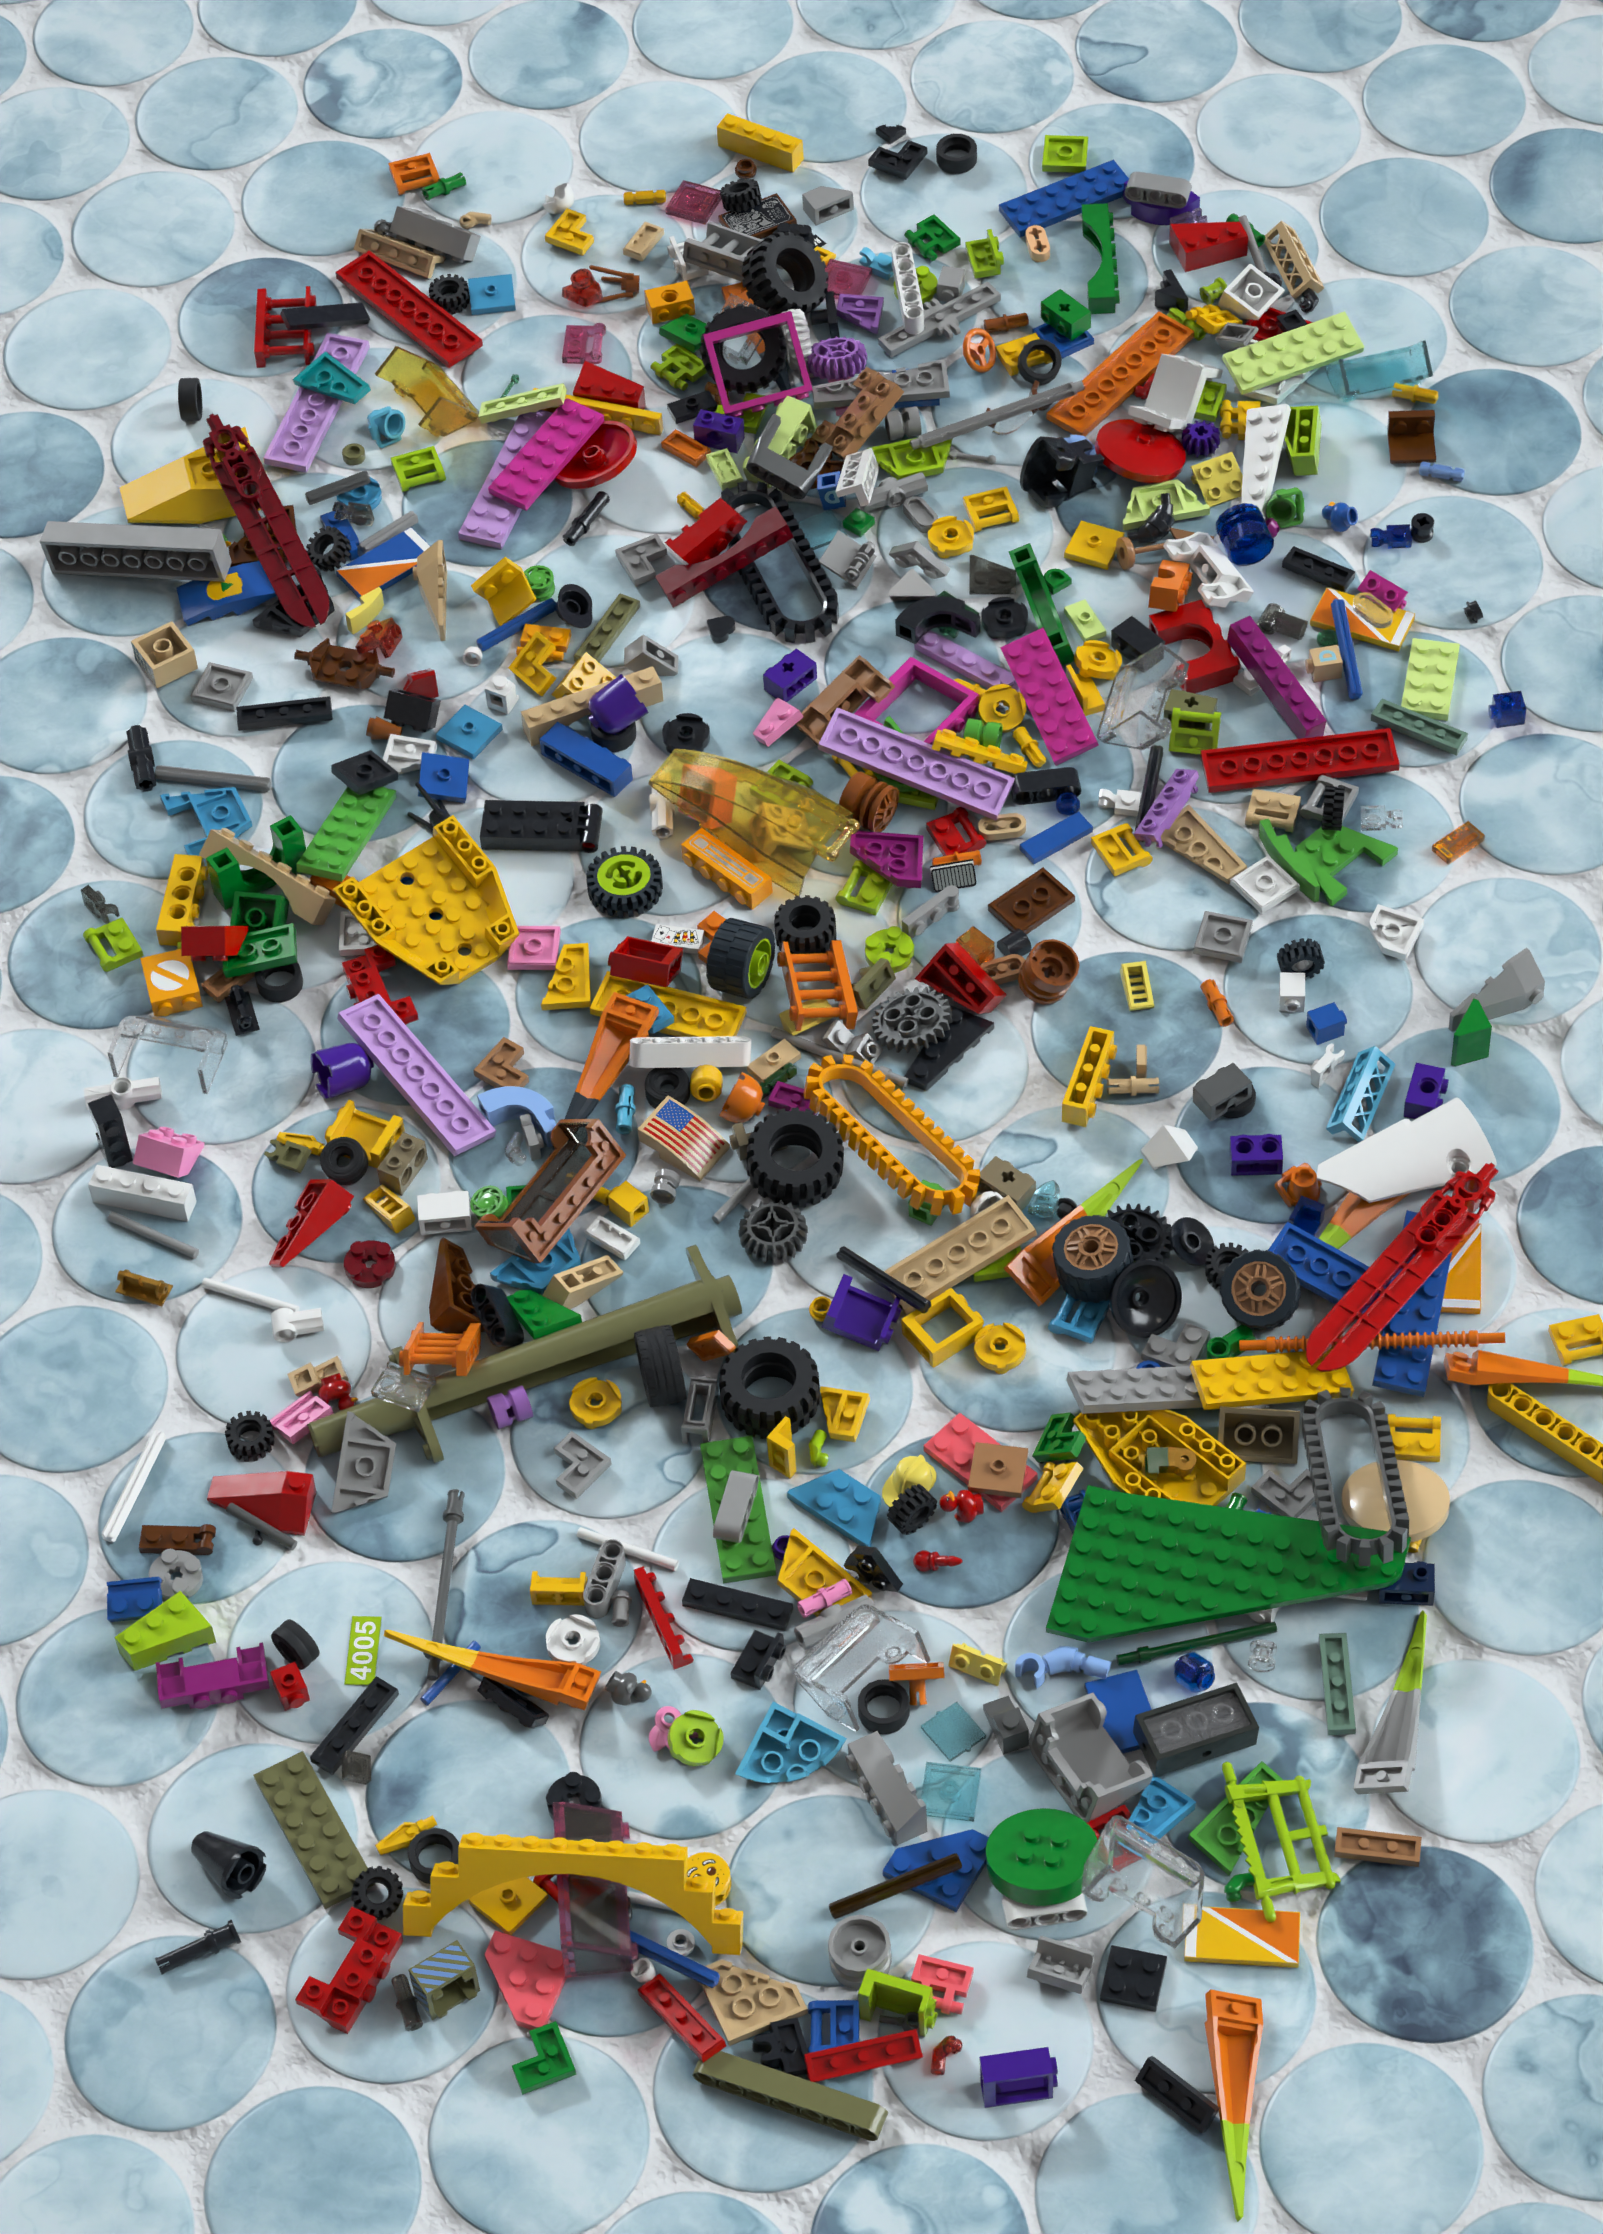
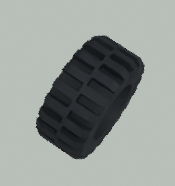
M777 232L761 241L747 253L743 261L744 267H742L743 287L747 289L746 295L749 299H752L753 305L760 310L762 308L765 309L770 316L781 314L789 309H801L805 316L818 307L826 296L828 272H825V262L820 259L821 254L818 250L815 251L813 245L809 241L805 242L803 237L799 235L794 236V233ZM776 264L789 274L794 290L783 283L778 275Z
M736 304L734 308H730V306L723 308L724 312L720 314L717 312L713 316L711 323L708 322L706 324L705 333L701 335L700 354L705 369L714 382L715 378L703 335L770 317L768 311L763 308L760 310L751 304L749 307L743 304ZM780 326L757 332L764 341L765 352L761 361L748 369H736L726 362L723 356L724 341L713 344L725 390L729 392L737 391L738 394H745V392L757 393L758 389L762 387L766 389L771 381L775 382L778 379V374L780 371H783L785 358H787V343Z
M791 1108V1111L781 1109L777 1110V1114L774 1116L772 1113L765 1116L764 1123L758 1122L754 1127V1132L750 1133L748 1139L746 1169L753 1188H758L759 1195L763 1198L768 1196L774 1203H778L782 1199L784 1205L792 1203V1205H798V1208H805L807 1203L812 1205L818 1204L821 1197L824 1199L832 1194V1189H836L839 1184L844 1160L843 1140L838 1132L836 1133L837 1128L832 1122L827 1124L825 1116L821 1114L816 1116L814 1111L806 1109L805 1112L799 1111V1108ZM799 1145L810 1149L819 1160L810 1168L792 1171L779 1166L771 1156L782 1147Z
M771 1336L763 1337L764 1340L758 1341L755 1338L749 1340L747 1345L741 1344L736 1347V1353L731 1352L726 1357V1363L722 1365L719 1377L722 1410L725 1411L726 1418L729 1422H733L734 1427L739 1431L744 1429L746 1435L752 1437L760 1435V1439H767V1436L785 1416L791 1420V1433L798 1432V1427L804 1428L810 1422L809 1417L813 1418L815 1416L817 1406L820 1404L819 1372L817 1371L815 1360L811 1358V1354L804 1348L800 1350V1345L794 1341L788 1343L785 1338L778 1337L776 1340L771 1339ZM765 1377L782 1378L793 1385L786 1394L772 1399L759 1398L747 1391V1388L753 1382Z

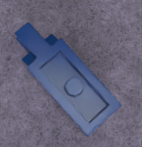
M342 508L320 515L325 529L326 526L335 527L347 537L351 543L349 544L351 550L348 551L350 553L349 559L351 561L359 557L357 551L359 539Z

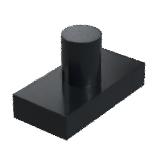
M826 292L827 309L810 312L812 325L829 323L831 339L836 338V336L840 338L834 292Z

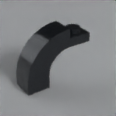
M945 596L929 597L909 605L895 619L896 636L917 644L927 631L937 627H951L976 638L981 632L980 616L972 611L965 610V601Z

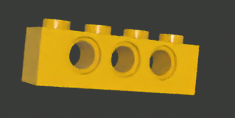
M174 854L156 927L159 945L177 946L178 942H181V926H195L194 920L199 917L200 913L199 900L204 897L203 883L204 880H208L209 876L208 866H205L204 858L201 856Z

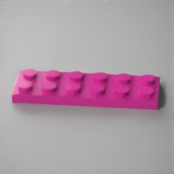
M566 398L564 404L560 405L492 482L488 487L489 494L527 511L604 422V415Z
M1044 628L1000 647L1055 766L1099 746Z

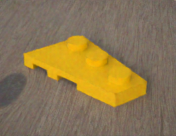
M588 943L563 945L555 966V973L548 984L547 994L541 1003L542 1010L585 1008L591 1006Z

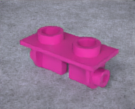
M1372 570L1368 572L1357 588L1360 592L1394 612L1397 608L1404 609L1407 601L1404 600L1408 594L1407 591Z

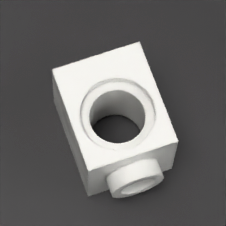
M1280 972L1279 1011L1304 1012L1305 973Z

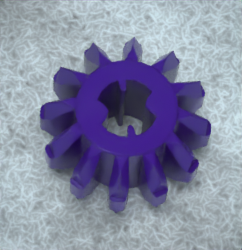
M1195 420L1193 424L1187 423L1186 429H1183L1182 445L1188 451V455L1195 454L1197 458L1199 455H1204L1207 458L1209 453L1215 454V450L1220 445L1219 428L1214 426V423L1207 424L1205 420L1203 422Z

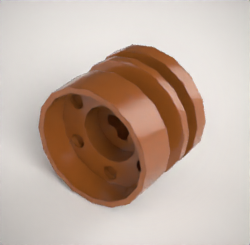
M857 772L851 777L842 792L838 805V815L840 818L853 824L860 823L862 828L869 829L870 832H882L889 825L895 814L899 802V790L892 785H888L886 782L878 783L875 777L864 772Z
M1049 939L1037 943L1019 970L1018 982L1020 989L1026 997L1036 1003L1045 1005L1060 1001L1078 974L1080 966L1078 956L1070 946L1062 941Z

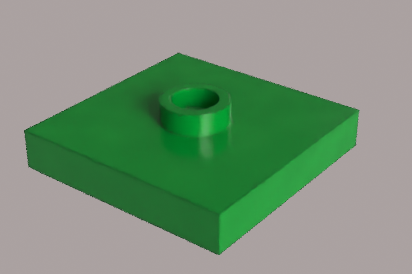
M686 313L661 326L659 334L695 352L700 349L701 335L705 333L706 323Z

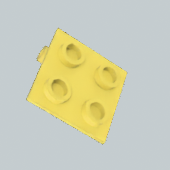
M1233 452L1191 466L1194 474L1191 476L1192 483L1199 485L1205 502L1209 507L1241 497L1243 475Z

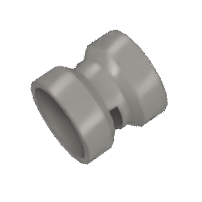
M669 1169L658 1170L655 1174V1185L651 1189L650 1197L657 1203L671 1204L676 1198L675 1189L679 1186L680 1176Z

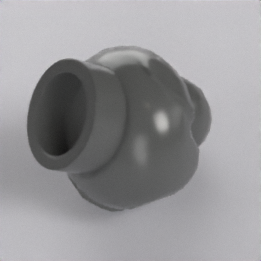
M615 1671L605 1686V1690L611 1693L613 1702L624 1706L631 1703L630 1697L632 1693L638 1701H646L652 1694V1690L646 1684V1680L637 1683V1677L630 1672L621 1674Z

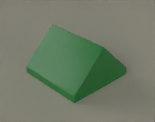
M1477 999L1472 1000L1454 1033L1451 1057L1452 1066L1456 1067L1489 1057L1492 1026Z

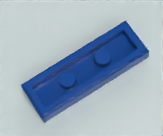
M1078 811L1021 843L1020 851L1034 865L1092 833L1093 826Z

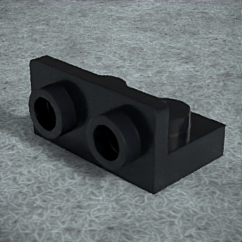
M754 1630L731 1671V1678L761 1690L765 1681L769 1682L774 1673L773 1666L776 1661L781 1660L785 1654L786 1645H784L783 1634L778 1632L774 1638Z

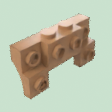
M868 367L858 375V378L853 383L857 390L861 392L835 425L824 420L811 436L819 445L827 443L833 446L832 453L845 461L846 455L858 452L904 393L896 383L885 379L879 372Z
M859 655L801 712L804 717L795 726L818 746L837 707L853 713L868 697L880 703L895 686L866 659Z

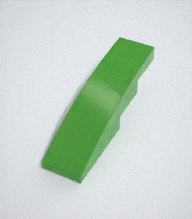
M1261 820L1259 822V838L1269 856L1300 885L1299 890L1314 903L1319 902L1320 885L1304 850L1294 852L1286 834L1276 836L1270 820Z

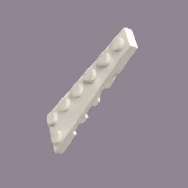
M1288 404L1247 409L1240 523L1244 527L1265 523L1267 503L1271 497L1291 412Z

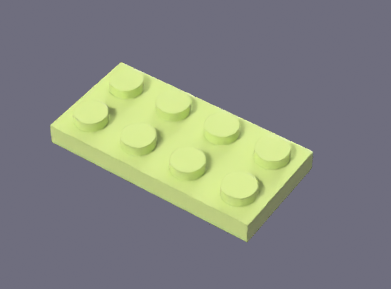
M1417 638L1412 639L1401 703L1402 707L1432 719L1448 721L1460 644Z

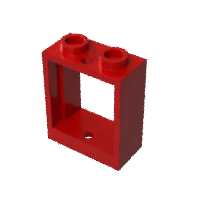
M627 936L609 954L608 966H611L610 975L666 988L681 971L683 948Z

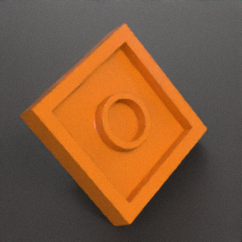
M943 1662L889 1665V1681H909V1705H917V1691L919 1692L920 1705L927 1704L925 1680L945 1678Z

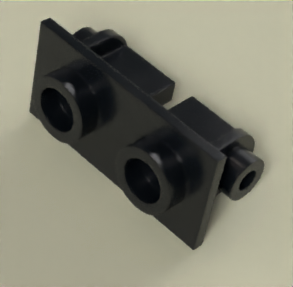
M233 985L229 991L230 996L225 997L235 1035L238 1036L260 1030L249 991L244 992L243 988L239 985Z

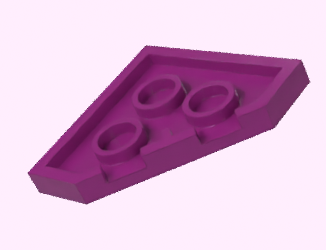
M851 830L850 854L897 887L921 888L923 835Z

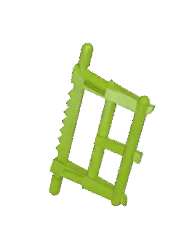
M1224 1762L1222 1764V1771L1227 1784L1225 1785V1793L1229 1804H1233L1234 1807L1231 1813L1237 1818L1234 1823L1239 1827L1237 1833L1242 1837L1239 1842L1245 1847L1242 1852L1247 1856L1245 1862L1251 1866L1248 1871L1254 1876L1255 1883L1253 1887L1257 1900H1261L1266 1921L1273 1922L1276 1920L1272 1899L1269 1897L1293 1892L1296 1895L1298 1892L1324 1886L1331 1890L1335 1887V1883H1340L1339 1876L1332 1872L1322 1837L1328 1836L1326 1825L1318 1826L1315 1812L1312 1808V1802L1308 1793L1311 1780H1305L1304 1777L1298 1775L1294 1780H1262V1784L1237 1785L1233 1765L1230 1762ZM1297 1794L1307 1827L1288 1831L1279 1797ZM1268 1800L1290 1876L1266 1879L1244 1802ZM1311 1838L1320 1872L1301 1874L1292 1842Z

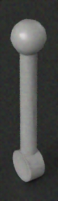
M957 450L949 452V457L953 460L965 458L988 461L989 464L996 462V457L993 455L985 457L958 453Z

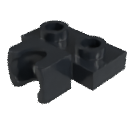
M858 1545L844 1563L846 1569L853 1570L858 1574V1576H855V1579L861 1584H869L872 1581L873 1586L878 1590L898 1592L903 1585L877 1547Z
M798 2017L770 2022V2033L758 2035L754 2038L752 2051L755 2053H766L761 2056V2065L773 2069H778L780 2065L782 2072L794 2076L807 2074L804 2054L809 2052Z

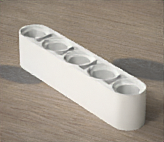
M898 242L892 246L891 250L892 269L904 329L908 334L916 335L924 330V309L911 246L905 242Z
M743 1036L638 1037L630 1039L629 1065L636 1068L698 1067L700 1065L744 1067L748 1066L751 1060V1039Z

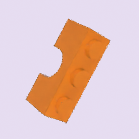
M1162 560L1158 570V577H1154L1150 586L1148 608L1177 611L1179 604L1184 603L1189 586L1191 587L1193 573L1189 572V563Z

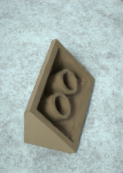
M1220 1406L1218 1441L1243 1461L1297 1464L1300 1411Z

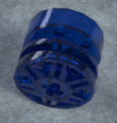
M1242 503L1234 505L1225 510L1216 521V532L1219 535L1224 550L1231 563L1237 566H1248L1263 560L1274 547V539L1266 525L1259 507L1253 504Z

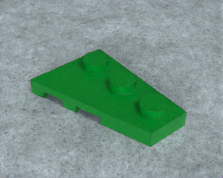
M530 1289L519 1290L513 1295L507 1296L517 1319L533 1339L582 1322L580 1314Z

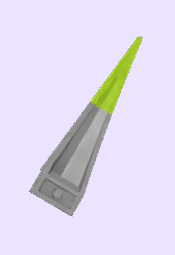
M1423 1610L1420 1612L1412 1640L1391 1696L1374 1734L1357 1765L1353 1786L1357 1794L1409 1791L1412 1771H1415L1427 1622V1615Z

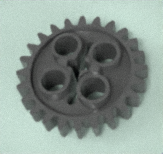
M915 987L913 992H910L907 988L905 989V994L901 995L899 992H896V998L894 999L888 996V1003H880L881 1009L875 1010L876 1016L872 1017V1028L876 1040L880 1041L881 1046L887 1045L889 1051L895 1047L897 1053L905 1048L906 1053H909L911 1048H915L919 1052L922 1045L925 1048H929V1042L937 1044L936 1037H945L944 1031L950 1030L949 1024L953 1022L951 1017L953 1014L948 999H944L943 994L938 995L936 990L929 993L927 987L922 992H919L918 987Z

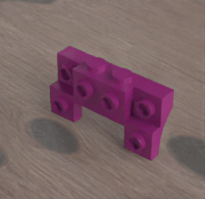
M263 1642L259 1643L258 1647L241 1650L240 1647H236V1658L184 1667L183 1658H178V1662L160 1665V1662H155L161 1709L189 1704L190 1709H204L210 1705L230 1704L244 1699L243 1693L269 1689L268 1669Z

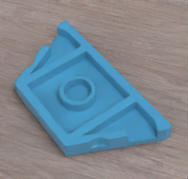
M568 1228L541 1263H532L512 1255L490 1272L491 1279L495 1282L523 1290L530 1289L543 1295L553 1275L581 1265L570 1229ZM523 1248L517 1251L519 1253L527 1255Z
M840 1469L792 1488L787 1492L789 1500L856 1544L871 1547L872 1535L877 1523V1514L881 1506V1496Z

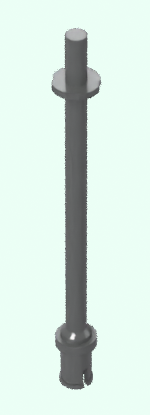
M458 1489L448 1491L447 1507L443 1512V1520L447 1523L432 1635V1641L441 1644L444 1635L457 1526L464 1520L462 1508L465 1493L461 1491L458 1496ZM423 1652L425 1657L429 1659L427 1679L435 1681L438 1679L439 1666L442 1659Z

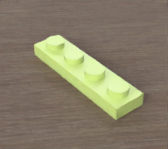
M564 383L482 402L478 418L483 424L508 417H516L529 412H537L546 408H555L564 404L567 389Z

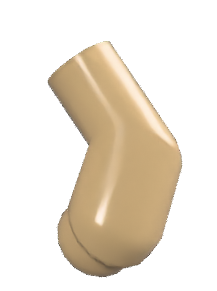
M468 212L460 217V226L464 229H470L478 224L490 225L492 215Z

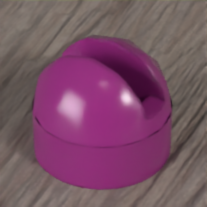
M1268 518L1260 526L1259 532L1267 538H1274L1279 532V525L1273 518Z

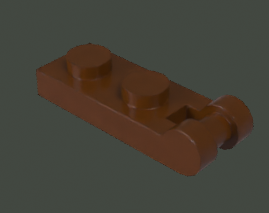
M204 1524L201 1527L142 1525L139 1551L140 1553L162 1554L166 1549H174L175 1551H186L193 1555H210L213 1553L214 1544L212 1539L215 1537L216 1527L211 1524ZM195 1539H201V1541L195 1543Z

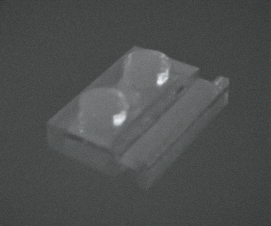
M388 1361L385 1371L381 1372L371 1389L372 1397L419 1412L431 1392V1387L435 1386L436 1380L434 1376L413 1369L409 1375H404V1367Z

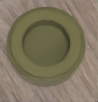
M349 444L342 450L343 460L348 465H359L365 460V450L360 444Z

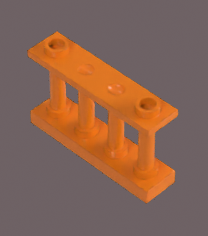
M831 940L830 949L826 953L791 954L788 942H783L781 952L777 953L778 967H782L790 1002L789 1017L790 1021H794L796 1031H801L803 1018L839 1017V1020H843V1024L848 1030L855 1029L858 1010L841 940ZM826 963V965H830V971L795 972L793 964ZM830 981V983H834L835 987L834 989L799 990L797 982ZM834 999L838 1001L839 1006L803 1008L801 1000Z
M419 1322L415 1330L411 1331V1337L403 1351L399 1353V1366L404 1367V1375H409L415 1364L452 1365V1368H456V1376H467L481 1349V1323H470L467 1330L463 1331L462 1334L424 1333V1322Z

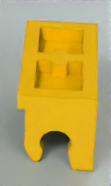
M532 1571L530 1586L532 1605L585 1606L583 1594L588 1582L586 1572H581L580 1578L539 1577L538 1571Z

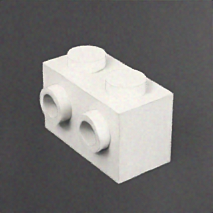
M468 1191L417 1195L418 1221L421 1235L472 1230Z

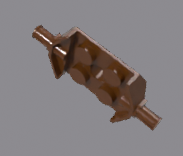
M327 638L312 649V651L296 650L294 654L295 660L307 661L315 681L365 689L369 688L376 678L379 679L380 675L391 678L395 675V668L379 664L376 647H373V653L330 645V639ZM344 667H349V668H350V669H348V670H346V671H341V670H340V669H342V668H344Z

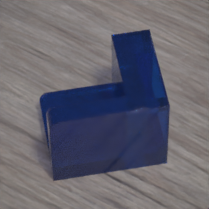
M1301 1196L1289 1217V1223L1315 1236L1324 1221L1325 1204Z

